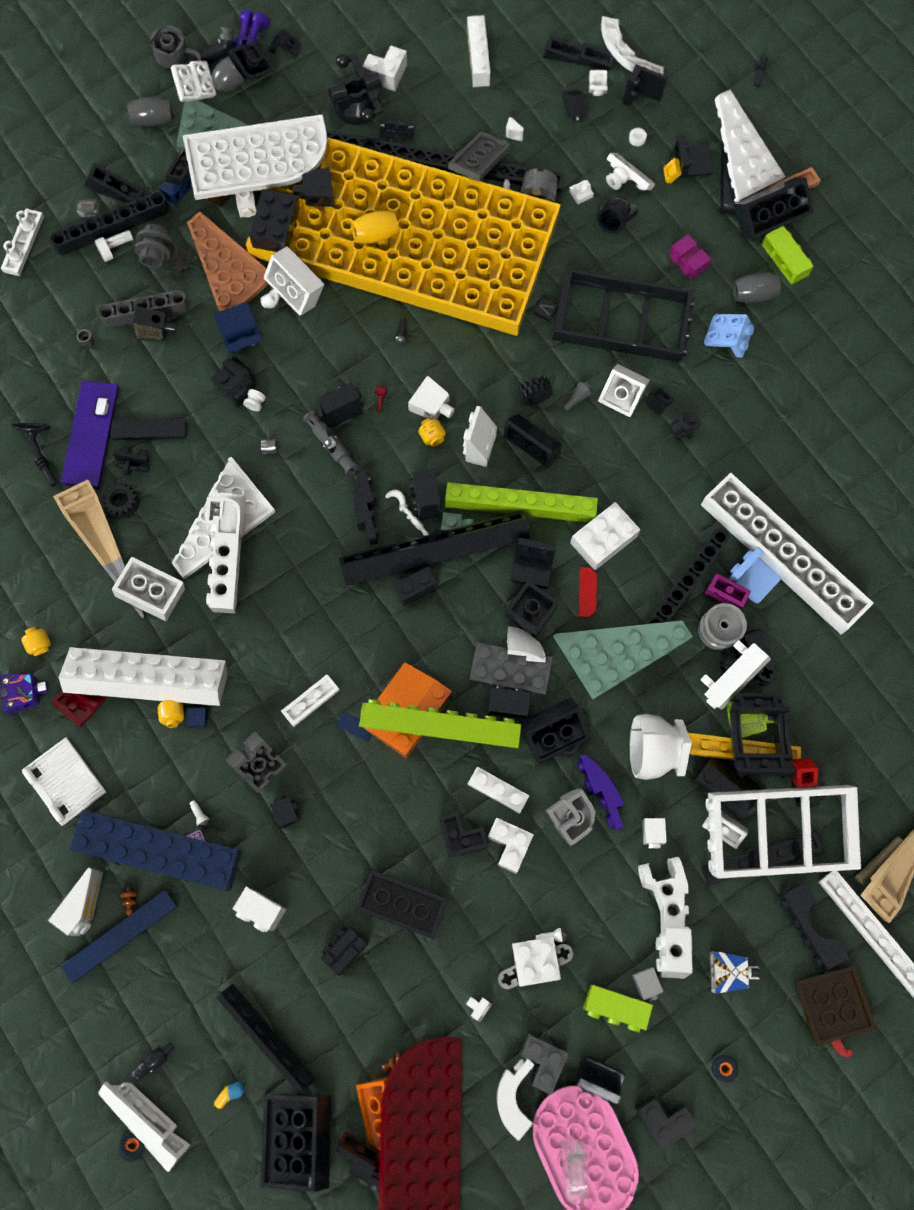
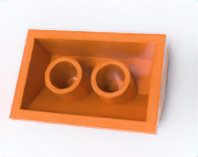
M388 1077L356 1085L368 1144L380 1150L382 1096Z

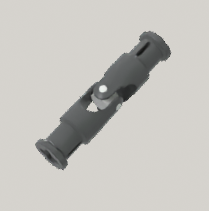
M316 410L308 412L303 417V421L309 424L313 434L323 443V446L335 462L342 466L345 470L344 473L347 476L354 473L359 468V464L353 461L349 451L334 435L327 423L319 418L318 412Z

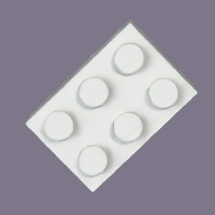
M288 246L271 256L264 279L300 316L314 308L324 287L323 282Z
M615 502L575 533L570 543L595 571L637 538L640 529Z
M133 557L130 558L112 588L115 597L164 621L168 620L185 590L184 582Z

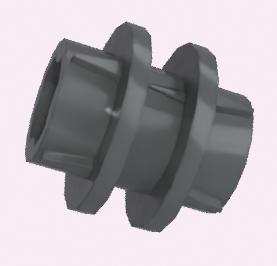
M149 224L144 227V230L137 233V243L135 244L134 251L139 256L141 264L150 268H160L163 262L170 259V249L173 242L164 227Z

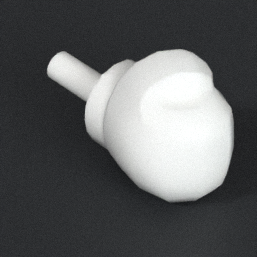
M273 289L261 297V305L264 308L272 309L277 306L281 296Z

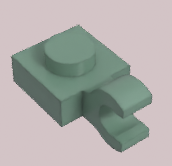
M443 512L441 531L473 524L474 520H462V514Z

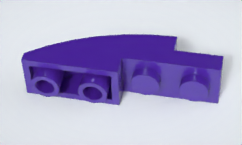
M585 754L581 755L577 765L580 773L585 775L586 780L584 784L587 792L591 791L592 796L600 793L601 797H598L602 809H606L608 816H605L609 828L612 827L613 831L623 828L624 826L617 809L622 807L624 803L615 785L599 765Z

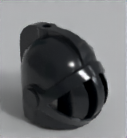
M621 198L607 200L598 209L597 221L606 232L618 233L637 215L638 207Z

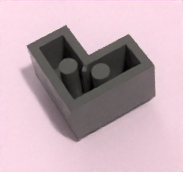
M528 1033L520 1054L538 1063L531 1080V1085L552 1095L569 1053Z

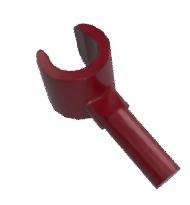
M377 385L375 389V395L379 396L377 412H381L382 402L387 395L385 387Z

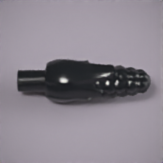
M168 1043L162 1049L160 1047L154 1049L130 1074V1080L136 1082L165 1064L167 1055L175 1049L172 1043Z

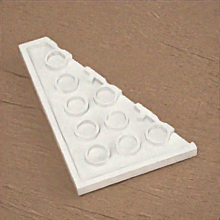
M731 90L719 94L715 98V104L718 109V118H721L722 127L720 130L724 142V151L728 154L729 162L727 166L729 177L731 178V187L735 191L736 198L734 202L736 203L783 180L785 175Z
M232 457L228 458L227 465L223 472L220 473L219 479L214 484L208 497H212L213 493H232L246 497L245 535L274 514L275 509ZM206 503L191 526L184 544L179 548V553L172 561V565L183 579H186L209 562L210 554H214V550L211 547L212 534H210L205 524ZM214 509L213 516H219L220 509Z

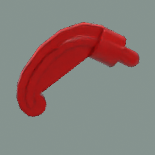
M840 1040L831 1042L834 1049L844 1057L852 1055V1051L846 1050Z

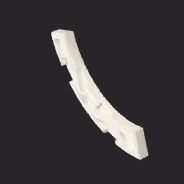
M602 17L601 30L605 44L621 65L632 72L637 64L663 75L664 67L644 59H639L628 45L624 44L621 39L622 35L618 19Z

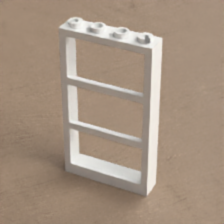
M836 785L708 793L706 809L709 811L707 829L710 831V839L707 845L709 852H711V860H709L708 866L709 871L717 878L861 869L857 787ZM841 794L844 862L812 864L809 796ZM801 797L804 865L768 867L765 799ZM757 799L760 867L724 870L721 801Z

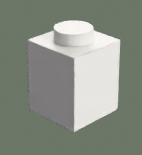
M645 818L642 820L643 845H648L649 848H661V845L666 843L665 818Z

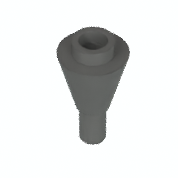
M579 382L570 400L563 408L568 412L575 404L591 396L592 387L587 382Z

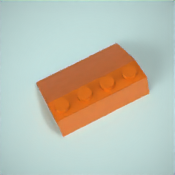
M404 662L377 700L381 701L380 705L388 706V702L399 703L400 708L408 709V705L420 706L421 711H427V708L439 709L440 713L451 698L452 691L434 678ZM364 728L406 759L422 738V735Z

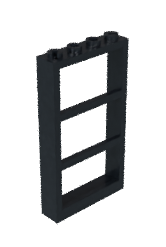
M566 268L553 340L680 362L682 356H686L687 352L685 340H688L690 329H687V326L691 324L692 320L690 308L693 309L695 298L692 297L693 290ZM573 284L606 289L598 336L564 330ZM612 291L645 296L637 343L604 337ZM651 297L684 303L676 350L643 344Z

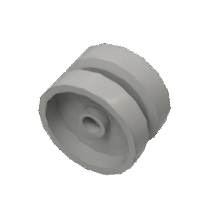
M727 603L713 606L701 617L698 623L700 639L706 646L714 650L730 648L743 638L747 628V621L742 611L738 607Z

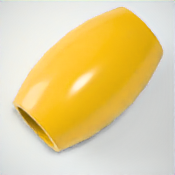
M375 211L354 220L351 223V230L356 243H376L390 238L397 233L398 222L394 212Z

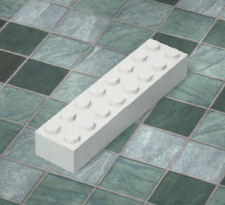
M70 647L59 675V681L64 693L157 701L174 700L180 703L220 706L228 675L225 660Z

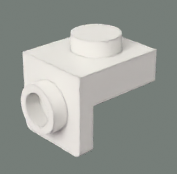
M590 70L589 93H593V96H603V93H606L608 88L607 70Z

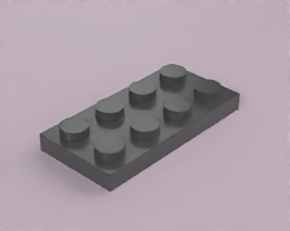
M481 131L449 162L448 169L465 175L472 180L480 181L510 151L511 143Z
M476 643L469 681L492 686H505L507 689L513 690L515 688L526 689V692L546 695L553 657L545 656V663L526 661V656L507 654L508 648Z

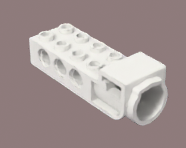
M213 493L212 497H207L205 524L210 534H212L211 547L214 550V554H210L209 559L212 574L208 575V585H210L211 593H207L206 604L212 612L236 614L241 538L244 536L246 497L238 494ZM214 509H220L219 516H213ZM223 551H230L228 555L221 556ZM221 570H228L226 575H219ZM221 588H226L227 591L225 594H218V591Z

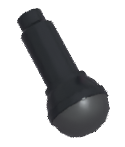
M405 319L400 320L398 332L394 338L395 342L399 345H403L407 341Z

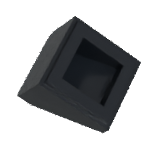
M659 389L651 395L646 405L660 415L674 399L665 391Z

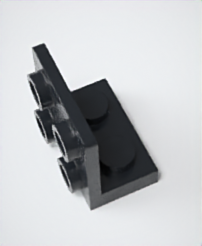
M636 64L627 81L623 103L629 105L632 99H636L638 93L661 102L667 76Z
M678 135L674 145V154L680 163L681 175L679 178L712 175L714 171L708 144L688 145V142H685L684 135Z
M519 538L510 581L525 584L528 580L537 587L547 589L557 545Z

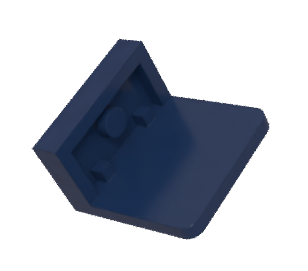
M247 302L214 314L228 353H237L243 347L248 345L253 347L258 345L259 341H262L261 334Z

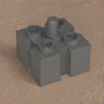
M254 731L243 742L246 746L241 751L238 749L234 750L225 760L258 793L269 783L267 778L272 773L276 776L287 764Z

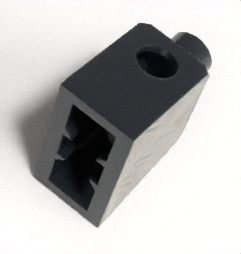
M135 306L133 318L135 338L164 340L165 333L176 334L177 323L167 322L166 313Z

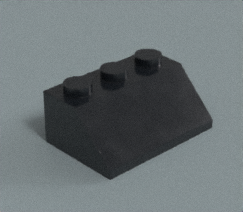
M516 414L505 422L504 438L547 469L561 453L562 445L560 441L555 437L547 435L543 428L533 425L527 417Z
M571 697L518 722V724H521L522 734L537 764L591 739L580 708ZM572 737L575 739V741L566 740L563 743V747L560 748L559 742L562 738L568 739Z
M710 757L692 780L706 794L763 790L761 786L747 775L742 779L737 774L736 766L727 759ZM757 799L721 801V806L740 820L745 818L757 802Z

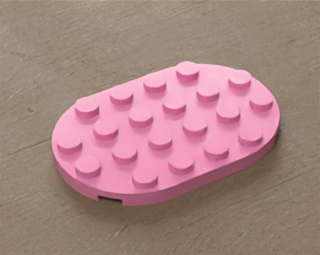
M577 1085L561 1087L553 1091L552 1095L546 1096L535 1113L533 1140L562 1205L567 1210H625L634 1198L639 1179L638 1166L612 1107L599 1095L592 1092L587 1093Z

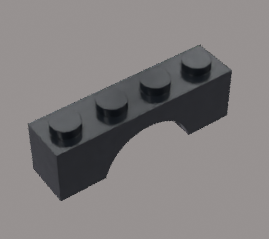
M805 883L797 884L778 895L781 899L779 901L784 911L789 912L793 927L802 934V942L807 949L812 951L814 955L812 957L818 968L830 970L849 958L839 939H826L817 934L810 922V910L815 903V899Z

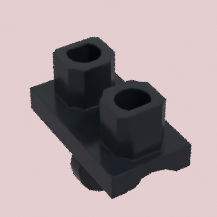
M681 412L677 415L678 420L670 424L672 432L677 440L684 436L691 439L693 437L691 430H696L701 425L700 417L696 414H689L684 418Z
M122 446L120 451L115 450L113 453L115 465L120 469H124L125 475L130 476L132 471L148 473L150 467L147 450L141 449L138 454H133L130 447Z

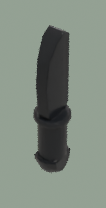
M767 56L761 57L754 76V85L757 88L760 86L768 62Z

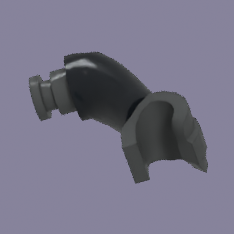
M221 27L223 34H221L220 39H217L214 45L199 51V53L188 48H184V52L191 53L194 57L193 61L210 62L228 56L229 50L235 48L236 41H233V35H231L233 29Z

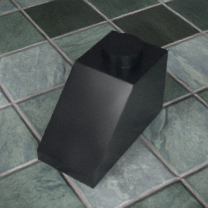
M580 90L562 92L567 116L573 118V120H581L583 116H588L586 93Z

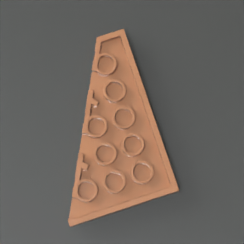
M199 211L187 222L219 311L243 302L249 303L269 285L264 279L267 268Z

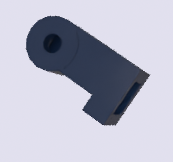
M188 175L183 185L161 184L159 190L165 195L167 201L175 206L192 187L190 175Z

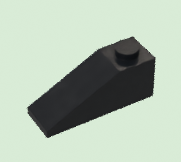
M94 163L84 186L101 195L126 203L140 199L144 191L97 163Z

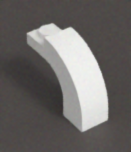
M521 1058L513 1068L515 1070L514 1073L506 1068L497 1088V1107L501 1120L507 1130L518 1141L533 1124L516 1104L517 1087L534 1066V1063L528 1058L525 1060Z

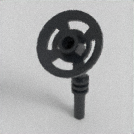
M42 423L12 424L13 429L26 433L38 469L43 472L51 487L56 486L58 483L49 469V463H47L45 456H42L35 438L37 433L51 429V425Z

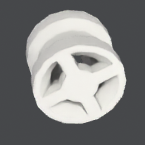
M617 167L613 170V173L606 177V180L612 189L618 190L621 184L628 181V175L624 169Z
M250 389L247 393L248 398L244 400L243 404L250 410L260 411L262 408L261 403L265 401L266 397L261 392Z

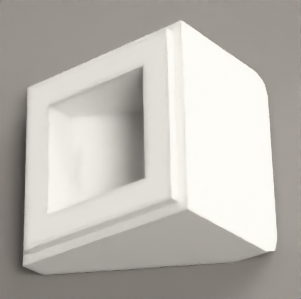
M509 117L506 126V138L522 141L524 128L513 118Z

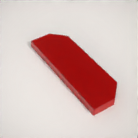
M580 567L578 617L589 618L596 612L597 574L590 567Z

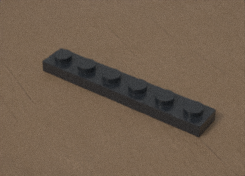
M234 984L230 985L216 997L299 1095L316 1080Z

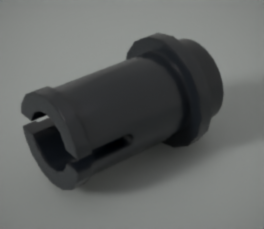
M733 649L729 656L720 662L719 668L724 673L741 657V653L737 655L739 653L738 650Z

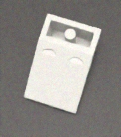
M476 406L475 412L470 414L469 429L466 428L464 433L463 454L466 455V462L487 467L497 435V426L480 406Z

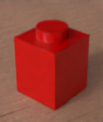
M810 758L792 759L793 766L797 772L789 776V778L797 788L818 786V767Z

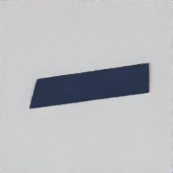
M342 711L336 727L366 741H369L372 735L364 728L359 727L360 719Z

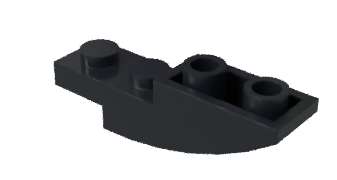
M362 467L355 484L354 511L358 530L366 528L370 545L378 543L377 537L380 536L377 525L373 526L372 520L375 519L372 508H375L374 501L377 500L375 490L370 489L369 484H372L370 473H366L365 468Z

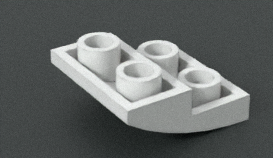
M191 61L189 65H172L171 71L180 101H193L216 96L207 61Z

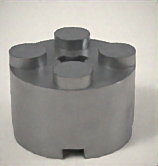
M531 169L524 175L521 193L554 202L558 179L554 173L544 169L541 172L538 169Z

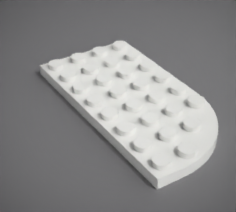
M323 115L183 135L195 200L297 183L302 180L303 173L315 171L319 167L327 148V134Z

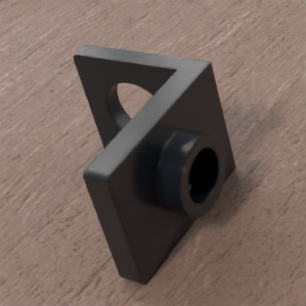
M283 29L273 37L269 52L274 51L280 46L296 58L302 43Z

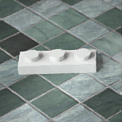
M610 153L607 157V160L611 162L610 165L614 169L617 167L624 169L628 175V180L635 181L639 189L643 191L652 190L655 186L652 180L618 153Z
M325 675L281 712L291 725L295 727L340 690L331 678Z
M479 767L475 769L467 784L519 814L529 798V795Z

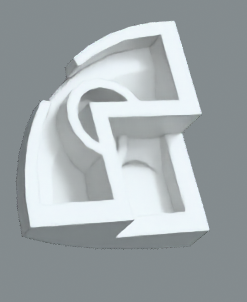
M508 626L507 654L526 656V661L545 663V652L539 641L522 629Z

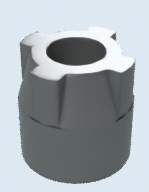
M80 330L77 333L79 343L82 347L92 348L94 341L92 334L89 330Z
M277 439L261 440V451L263 454L278 453Z

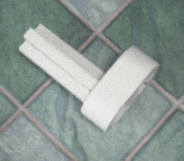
M127 230L110 238L104 239L101 237L94 241L104 262L113 259L110 251L111 248L131 241L133 238L130 231Z

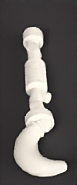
M397 489L390 490L385 497L387 499L389 497H396L400 502V511L408 515L407 519H411L413 525L424 536L430 535L420 520L408 509V505L405 504L404 494Z

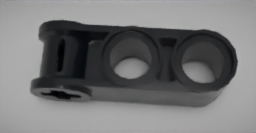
M759 628L745 632L741 639L742 644L749 648L755 643L771 659L762 629ZM772 660L754 676V680L758 685L766 686L775 678L776 671Z

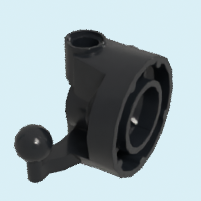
M357 53L349 56L340 54L336 58L338 67L346 68L349 62H353L357 77H350L343 83L328 88L335 113L340 120L347 124L361 125L371 122L377 115L383 113L380 103V88H382L378 72L372 73L362 68Z

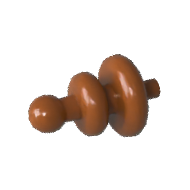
M126 887V892L120 894V898L126 899L122 902V905L126 906L125 913L128 916L133 913L132 905L136 903L132 898L137 896V892L130 891V887Z
M398 1052L396 1058L391 1057L390 1063L382 1065L383 1071L393 1068L403 1054Z

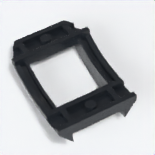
M738 693L730 708L732 751L737 774L742 779L745 775L781 776V779H784L797 772L792 762L793 754L789 736L788 713L790 709L781 703L782 699L776 693ZM741 714L774 715L776 754L744 753L741 735Z

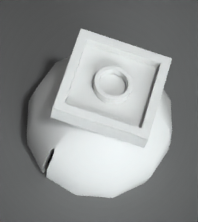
M643 714L634 717L630 732V762L635 778L645 780L659 778L671 769H675L677 776H685L692 743L683 720L675 719L674 726H672L660 716Z

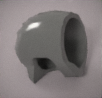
M229 56L215 66L211 77L214 88L219 92L235 90L245 81V78L236 69Z

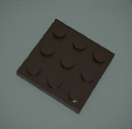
M855 965L794 982L815 1046L877 1029Z

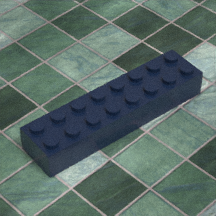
M84 810L81 811L69 849L78 853L226 891H231L242 850Z

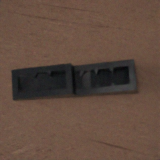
M553 36L549 37L543 56L546 59L611 70L614 60L611 52L583 43L582 47Z

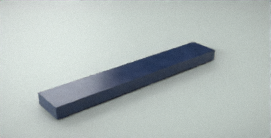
M167 890L162 891L61 965V968L70 982L75 983L178 906Z

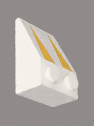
M88 868L48 921L68 936L84 935L91 926L90 922L94 916L103 872Z

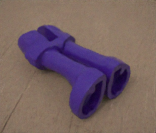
M243 10L239 15L242 28L240 36L235 40V47L242 44L247 45L254 41L258 46L257 37L260 28H268L270 20L259 11H255L253 15L251 10ZM249 26H252L250 35L247 37Z

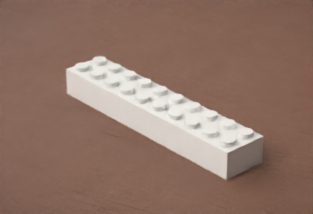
M732 473L724 478L704 498L701 506L749 550L754 552L757 547L761 549L763 553L759 558L841 635L873 604L865 594Z

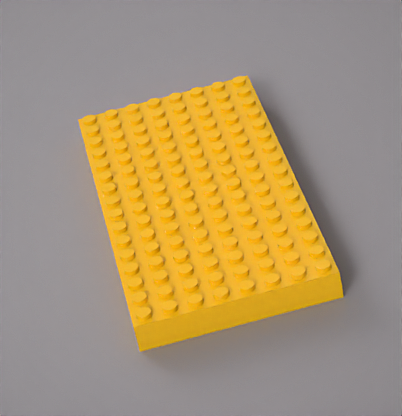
M327 137L326 153L316 170L330 167L335 207L307 206L304 196H298L300 210L289 249L318 277L518 336L559 218L561 204ZM301 180L291 185L269 188V190L293 195L292 186L302 185L303 182ZM375 211L394 212L398 222L397 233L390 238L376 243H356L351 230V223L354 220ZM250 237L246 242L247 251L254 258L269 262L271 256L276 253L253 248Z

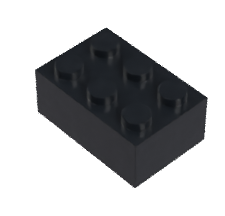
M262 189L249 235L253 248L278 252L287 246L290 247L300 210L297 195Z

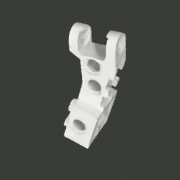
M679 857L667 859L671 879L658 882L652 878L649 863L638 865L642 887L653 890L660 910L661 934L656 938V950H659V958L656 959V971H660V977L685 979L692 973L691 929L685 927L686 915H689V906H684L685 894H688V883ZM662 887H668L671 890V895H665ZM668 907H674L677 910V915L669 914ZM670 950L675 952L676 957L671 954Z

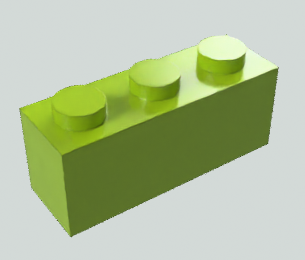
M784 226L765 236L762 246L791 285L809 276L813 268L812 261L806 257L801 246L794 241L791 233Z
M590 984L583 1009L588 1011V1016L599 1019L600 1015L608 1017L607 1022L619 1026L620 1022L628 1024L627 1029L640 1033V1029L647 1030L653 1005Z

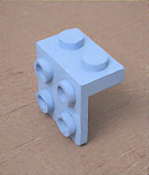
M715 314L707 331L704 344L706 346L731 347L736 357L743 358L745 350L748 349L750 336L754 332V326L748 315Z
M758 547L754 552L751 550L747 552L743 557L745 561L741 565L737 563L730 571L732 575L729 580L751 590L748 598L755 604L760 603L781 579L775 571L759 558L763 551Z

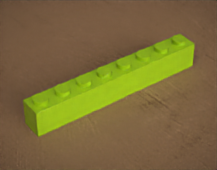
M447 482L445 508L500 514H512L523 511L524 515L529 517L589 523L596 518L598 498Z
M369 699L368 703H362L359 727L512 748L519 747L521 724H515L514 719L504 718L503 722L496 721L497 717L485 716L484 719L477 718L478 714L466 713L464 717L458 716L459 712L447 710L446 714L439 713V709L427 708V711H421L420 706L408 705L407 709L400 708L399 703L388 702V706L380 705L381 701Z

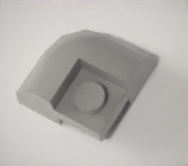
M575 789L560 797L561 800L546 809L547 814L555 824V828L570 846L585 837L592 830L596 812L582 789Z

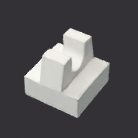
M588 180L571 186L569 190L577 204L593 198L594 194Z
M472 997L466 1003L474 1010L471 1016L481 1022L492 1005L484 998L478 1002Z

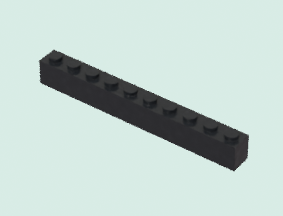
M523 511L339 557L346 586L357 585L366 580L372 581L382 576H393L398 572L412 571L417 567L431 566L434 563L447 562L457 557H467L472 553L486 552L496 547L502 548L508 544L518 543L519 538L530 539L527 518Z

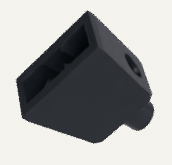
M330 167L303 173V184L292 186L293 195L304 196L307 206L335 207Z

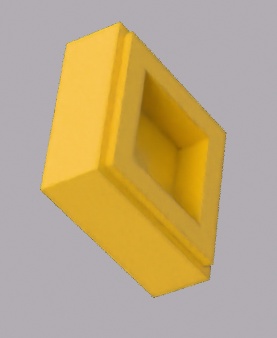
M673 158L663 168L666 183L671 184L681 175L680 163L677 158Z

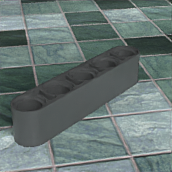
M175 290L104 304L99 307L98 315L106 327H117L133 323L135 306L164 312L167 317L185 313L189 309V303L184 292Z

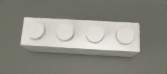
M484 16L467 17V35L473 87L490 86Z

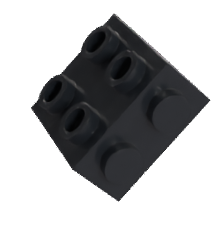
M352 383L343 384L336 390L326 392L318 398L322 416L330 429L362 414V395L358 387L354 388Z

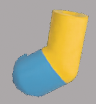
M236 1082L226 1086L214 1101V1105L218 1109H222L228 1101L241 1097L244 1093V1084Z

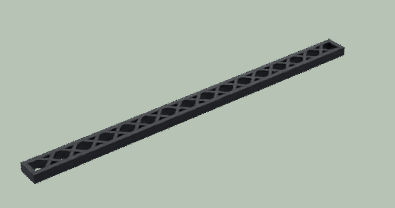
M326 130L327 137L332 139H338L349 144L354 142L357 143L356 146L363 148L371 145L374 147L371 150L383 153L382 150L387 148L390 149V152L384 154L446 172L456 173L448 169L449 162L457 155L454 153ZM403 151L406 152L407 155L400 156L399 153ZM420 154L423 155L424 158L417 159L416 156ZM440 158L441 161L433 162L432 159ZM498 162L483 178L504 182L507 179L511 184L522 185L524 177L518 178L517 174L523 173L525 175L527 171L536 168ZM506 170L508 173L506 175H502L500 171ZM552 172L560 180L557 192L561 193L565 174Z

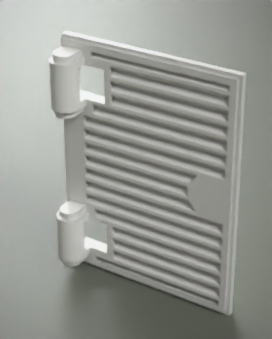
M67 737L22 769L23 775L37 791L53 817L61 826L65 825L82 810L107 793ZM36 768L42 773L38 778L32 773ZM63 805H65V807L69 811L65 815H62V813L59 810V808Z

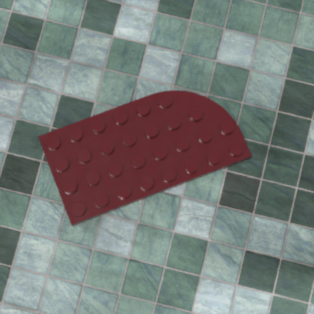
M434 1037L418 1042L398 1059L388 1076L381 1106L378 1210H460L462 1037Z

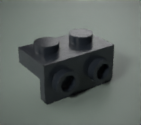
M587 1056L578 1074L577 1086L587 1093L592 1092L599 1095L604 1101H612L617 1104L621 1097V1085L624 1081L625 1073Z

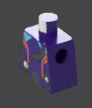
M32 674L0 675L3 712L11 715L39 705V694L49 692L48 682H38L37 677Z

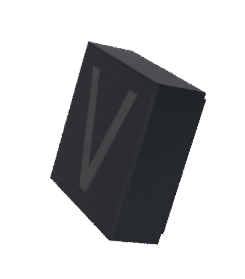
M542 297L533 314L549 322L558 305Z

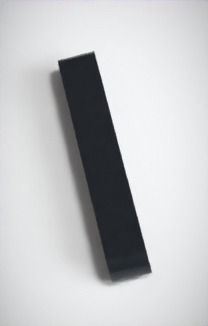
M721 135L720 213L737 215L734 205L735 191L731 187V178L729 177L727 166L729 162L728 154L724 151V142Z
M155 192L59 230L51 235L50 240L58 254L66 255L94 244L96 239L101 237L104 239L161 217L168 213L169 205L163 193Z
M719 528L712 533L646 624L663 623L671 620L728 542L729 533L725 529ZM715 537H720L723 542H718ZM704 551L711 552L712 557L707 556ZM694 565L700 566L702 571L695 570ZM683 580H689L691 582V585H685L683 583ZM672 594L679 595L681 599H673ZM661 609H667L670 615H664Z

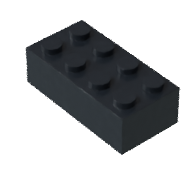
M792 178L734 203L742 238L748 239L757 238L814 213L807 178Z
M370 870L356 910L434 939L448 899Z

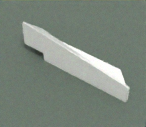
M105 1082L99 1091L102 1099L133 1134L145 1144V1147L164 1169L169 1172L190 1146L189 1143L173 1133L177 1125L132 1083L110 1085L109 1082Z

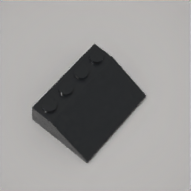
M264 1094L261 1187L305 1192H318L329 1188L332 1095Z

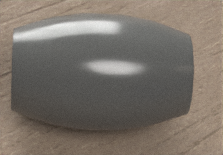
M143 97L128 103V114L131 124L153 127L173 121L170 100L160 97Z
M771 273L749 274L733 282L734 299L743 303L767 301L778 296L781 291L779 276Z

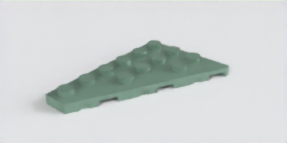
M198 100L184 101L177 147L185 148L183 135L249 125Z
M683 621L557 633L553 635L593 700L693 638Z

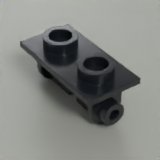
M385 119L380 121V137L414 139L415 124L411 123V121H399L398 123Z

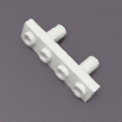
M25 209L24 212H17L16 217L20 222L12 242L6 241L3 245L7 251L1 267L4 273L16 276L21 275L40 229L44 215L42 212Z

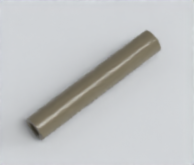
M896 836L855 876V879L860 884H863L881 867L903 840Z

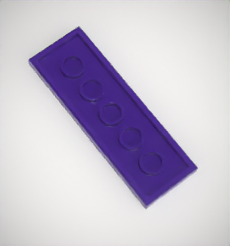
M81 382L61 479L62 485L75 486L89 480L93 488H100L119 391L118 384ZM96 397L108 398L107 414L95 416Z

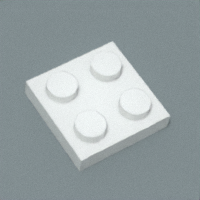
M553 937L512 944L519 987L561 980Z

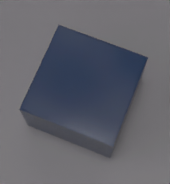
M187 708V726L189 728L207 727V709Z

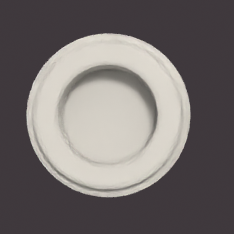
M635 128L630 132L629 141L632 145L642 146L646 142L647 134L645 130Z

